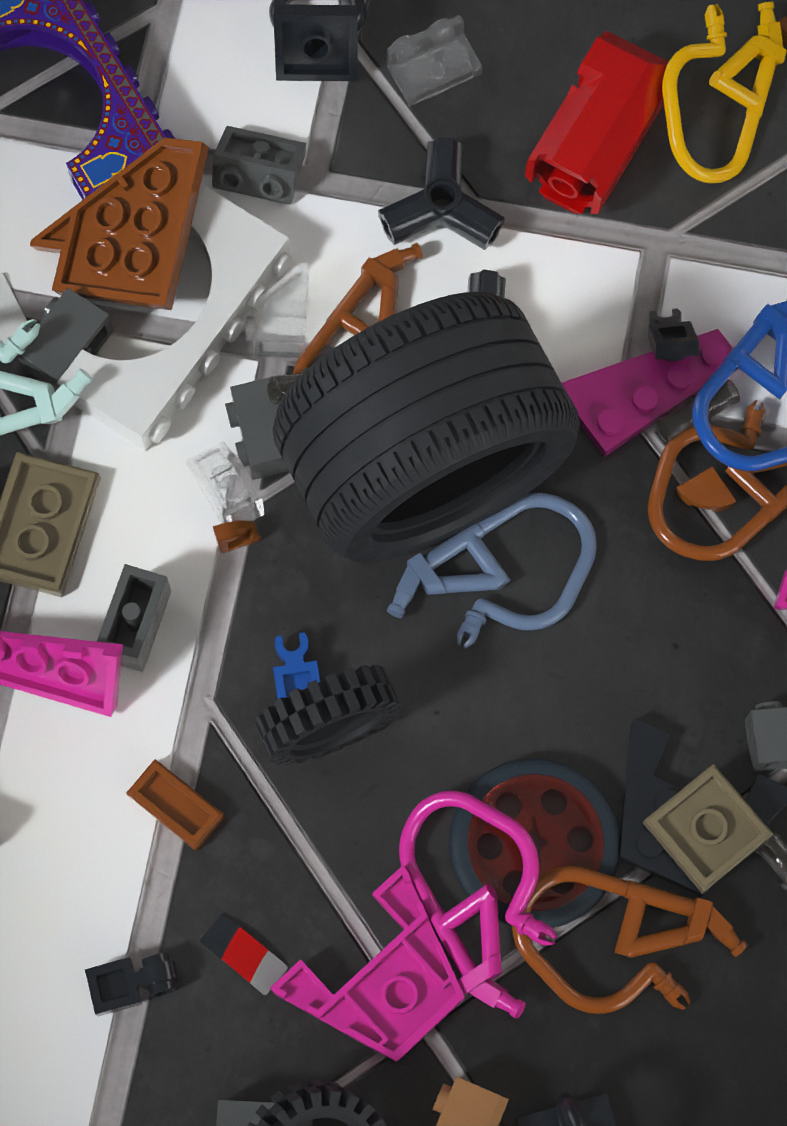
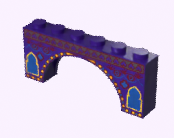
M0 0V52L22 46L43 47L60 52L84 67L94 78L103 94V113L98 130L86 148L76 157L66 162L71 183L82 200L163 138L175 139L168 128L163 131L156 121L160 117L154 103L149 96L141 97L137 90L140 84L136 74L129 64L122 66L117 58L120 55L119 48L110 33L103 35L98 27L101 24V20L90 1L84 4L83 0Z

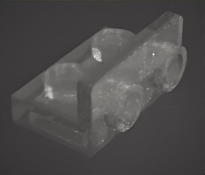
M460 15L449 20L440 19L427 30L413 36H402L388 47L387 68L409 107L482 74V64L464 35L465 23Z

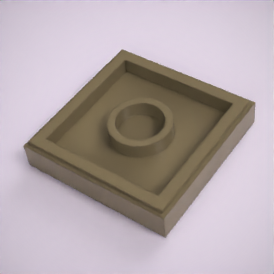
M714 764L643 822L702 894L773 835L771 830Z

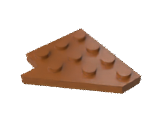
M163 138L32 238L30 246L37 251L60 253L52 291L62 295L69 288L86 299L172 310L209 147L201 141Z

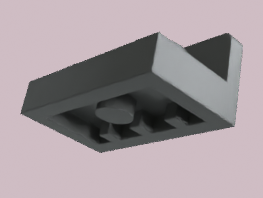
M226 125L213 155L212 187L279 203L291 204L294 199L295 181L305 158L307 143Z

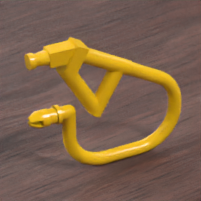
M764 2L757 5L758 11H760V25L757 26L758 35L749 39L712 74L709 80V85L747 108L736 152L726 166L715 169L705 168L691 157L683 137L677 94L678 76L688 61L696 58L721 57L726 52L725 38L727 37V32L724 30V15L717 4L709 5L704 15L708 30L706 38L710 43L690 44L681 48L672 56L666 66L662 92L671 150L680 167L689 176L700 182L721 183L728 181L740 173L749 158L776 65L784 62L787 52L783 48L780 22H776L773 12L774 2ZM753 58H756L760 61L753 89L750 91L732 78Z

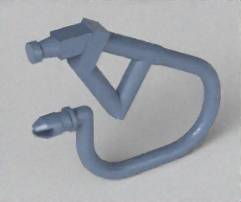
M548 493L526 494L495 515L459 532L424 556L418 553L407 560V568L396 588L393 602L389 604L387 612L394 617L402 618L405 613L404 609L412 601L419 585L427 595L502 589L511 579L481 539L484 535L524 510L546 508L567 517L576 526L582 544L579 559L559 600L546 612L537 615H521L487 599L480 598L475 601L471 611H467L465 614L466 619L461 624L457 633V645L460 647L463 636L469 638L463 647L464 649L475 643L481 626L485 625L487 621L485 616L518 630L532 631L547 628L560 621L570 611L587 578L597 550L594 528L585 513L573 503ZM467 548L484 572L482 574L438 577L433 570Z

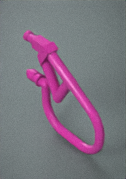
M453 790L435 793L422 800L413 809L404 825L399 842L401 866L403 865L408 871L431 925L461 975V978L457 981L464 994H471L493 1008L509 1012L510 1016L517 1019L523 1013L526 1003L520 999L516 1000L508 993L509 990L492 981L502 973L498 895L495 889L490 884H486L455 907L445 912L417 865L415 842L426 818L437 809L449 806L462 808L507 833L520 849L523 860V873L519 886L506 911L505 919L509 924L517 928V933L521 935L526 934L540 945H553L555 942L545 937L547 934L551 938L557 939L553 928L541 920L535 919L529 912L524 914L539 876V857L535 843L528 831L518 821L476 797ZM480 911L482 963L476 966L455 928Z

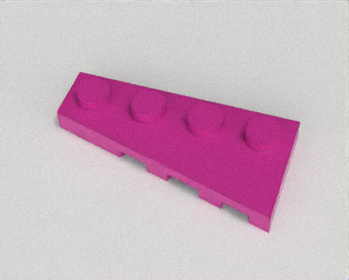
M719 329L697 336L699 339L698 356H688L680 361L656 360L652 351L562 382L577 409L580 426L603 457L696 397L701 387L733 349Z
M0 631V685L112 717L118 702L123 644Z

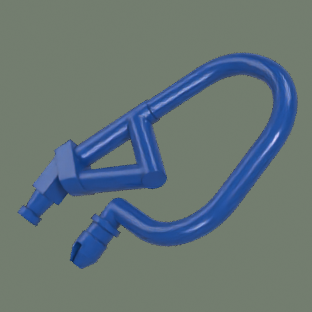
M787 301L774 305H769L768 303L753 321L750 329L698 391L693 403V423L702 444L718 461L734 469L759 471L787 463V447L757 456L741 455L729 450L717 439L708 420V406L711 399L738 368L779 400L787 392ZM767 334L776 341L774 374L750 356Z

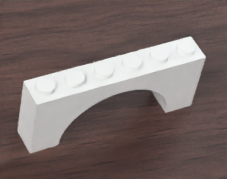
M206 186L198 195L188 239L205 255L212 270V281L206 305L194 325L169 347L143 358L111 360L95 356L82 349L57 382L58 387L75 377L76 372L80 368L85 370L93 380L89 385H85L79 394L81 397L73 405L144 451L148 450L153 441L158 443L164 438L171 425L170 418L178 407L184 409L189 404L196 390L195 384L203 374L208 376L214 370L220 359V350L227 341L232 343L236 340L243 329V319L251 308L257 310L262 305L268 294V285L275 276L280 278L287 271L292 261L288 236Z

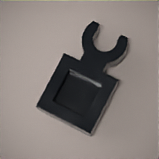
M672 309V316L660 317L656 311H650L648 341L656 360L680 361L688 356L699 355V339L691 321L682 322V313L679 309Z

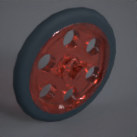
M524 758L505 762L485 772L466 791L467 794L476 797L495 809L497 799L503 794L511 793L519 798L521 812L513 819L518 821L530 834L532 830L531 817H533L534 828L537 831L538 837L547 841V846L540 849L538 856L539 875L556 867L579 866L615 876L620 859V833L615 813L602 791L590 778L573 767L550 759ZM548 790H556L562 793L566 799L565 810L558 815H551L544 811L541 806L543 793ZM456 807L450 826L449 842L454 873L468 897L486 884H490L498 895L499 922L511 925L506 921L505 914L513 897L504 890L503 880L510 872L517 871L523 873V860L520 849L516 842L504 831L474 814ZM583 827L590 832L593 840L592 846L588 851L576 852L568 845L567 835L572 828ZM493 834L501 840L503 849L498 858L492 860L485 859L478 853L477 841L483 835ZM574 882L573 888L565 894H559L549 888L536 900L530 913L535 919L541 920L552 928L563 926L589 912L603 898L606 891Z

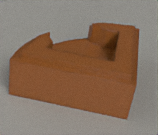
M713 467L679 485L674 492L685 504L713 510V512L730 509L737 502Z
M237 520L212 526L219 551L223 554L256 543L261 539L257 526L253 521Z

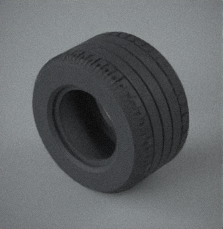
M475 291L452 294L410 307L373 324L335 347L309 367L286 391L278 405L272 432L275 445L328 547L335 554L354 562L373 563L405 556L449 539L466 528L495 515L522 498L553 474L572 453L577 440L580 420L575 405L521 309L509 299L487 292Z

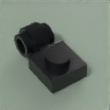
M160 953L142 959L143 968H139L140 970L137 972L134 970L133 961L130 957L85 969L95 1015L99 1017L142 1005L139 988L148 990L150 997L163 996L176 991L175 982L179 981L175 961L170 960L168 953Z

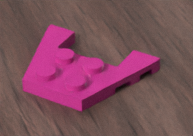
M403 865L372 893L375 900L400 925L403 931L337 993L332 994L301 959L270 987V990L276 996L396 1063L465 999L441 943H439L428 919L426 910L412 884L410 875Z

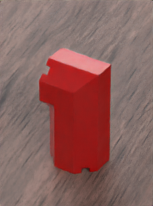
M605 31L603 36L599 35L577 72L580 75L578 81L580 88L571 85L566 98L527 160L525 177L531 184L535 177L542 184L539 192L545 199L574 214H582L586 207H591L590 214H599L664 105L662 83L668 61L609 31Z

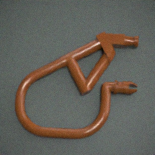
M417 242L409 248L401 250L396 248L375 258L368 257L361 267L360 277L298 358L293 370L292 384L311 367L341 327L353 335L370 327V325L352 313L374 285L382 289L378 322L396 314L400 280L395 272L404 269V266L413 260L423 258L422 250Z
M755 400L747 407L744 418L745 423L740 429L741 433L720 426L710 425L717 439L721 443L745 450L754 448L757 437H760L762 434L761 426L766 415L764 403L761 401L759 410L754 409L758 400ZM693 426L676 434L664 447L649 495L648 516L651 527L658 539L673 552L694 560L716 561L727 558L739 551L769 522H772L787 508V484L774 495L753 475L758 472L787 467V463L759 471H743L728 466L725 472L762 508L731 538L721 544L703 546L685 541L678 537L667 525L663 514V503L678 453L686 445L700 440Z
M579 866L556 867L539 875L535 890L524 911V914L530 913L536 900L552 886L564 882H577L629 899L614 953L633 958L702 941L706 929L716 940L727 946L734 957L741 954L748 946L744 940H740L732 925L712 906L713 902L698 897L691 899ZM646 904L688 917L686 926L638 937ZM512 926L515 945L523 959L565 1003L577 1010L592 1014H605L617 1011L630 1004L652 982L654 983L653 988L656 991L659 990L673 1007L682 1010L686 1009L676 1000L680 995L687 1005H690L688 992L672 978L673 975L670 971L666 973L655 962L648 963L615 994L606 997H590L581 994L570 986L538 952L529 936L517 933V928Z

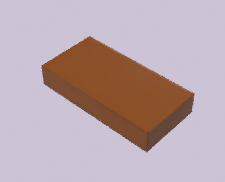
M156 759L152 761L126 792V795L194 851L200 848L225 817L220 810Z

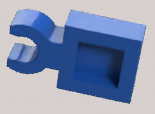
M305 632L299 633L300 647L295 651L286 650L282 635L276 636V653L285 662L284 666L273 667L277 699L289 698V692L297 688L303 690L308 687L307 683L317 680V683L320 682L317 661L304 662L309 652V642Z

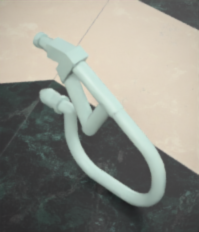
M31 319L23 322L15 331V334L5 340L6 345L0 340V361L2 363H10L18 354L22 355L25 352L26 346L30 345L38 336L40 324H37L36 320ZM80 368L76 372L75 377L66 384H62L55 392L50 383L0 371V389L32 396L35 398L37 405L36 407L1 417L0 414V436L40 423L53 424L62 421V416L81 397L79 394L86 384L89 385L92 382L93 378Z

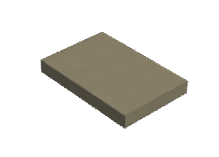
M16 452L0 499L1 582L63 597L101 479L99 473Z

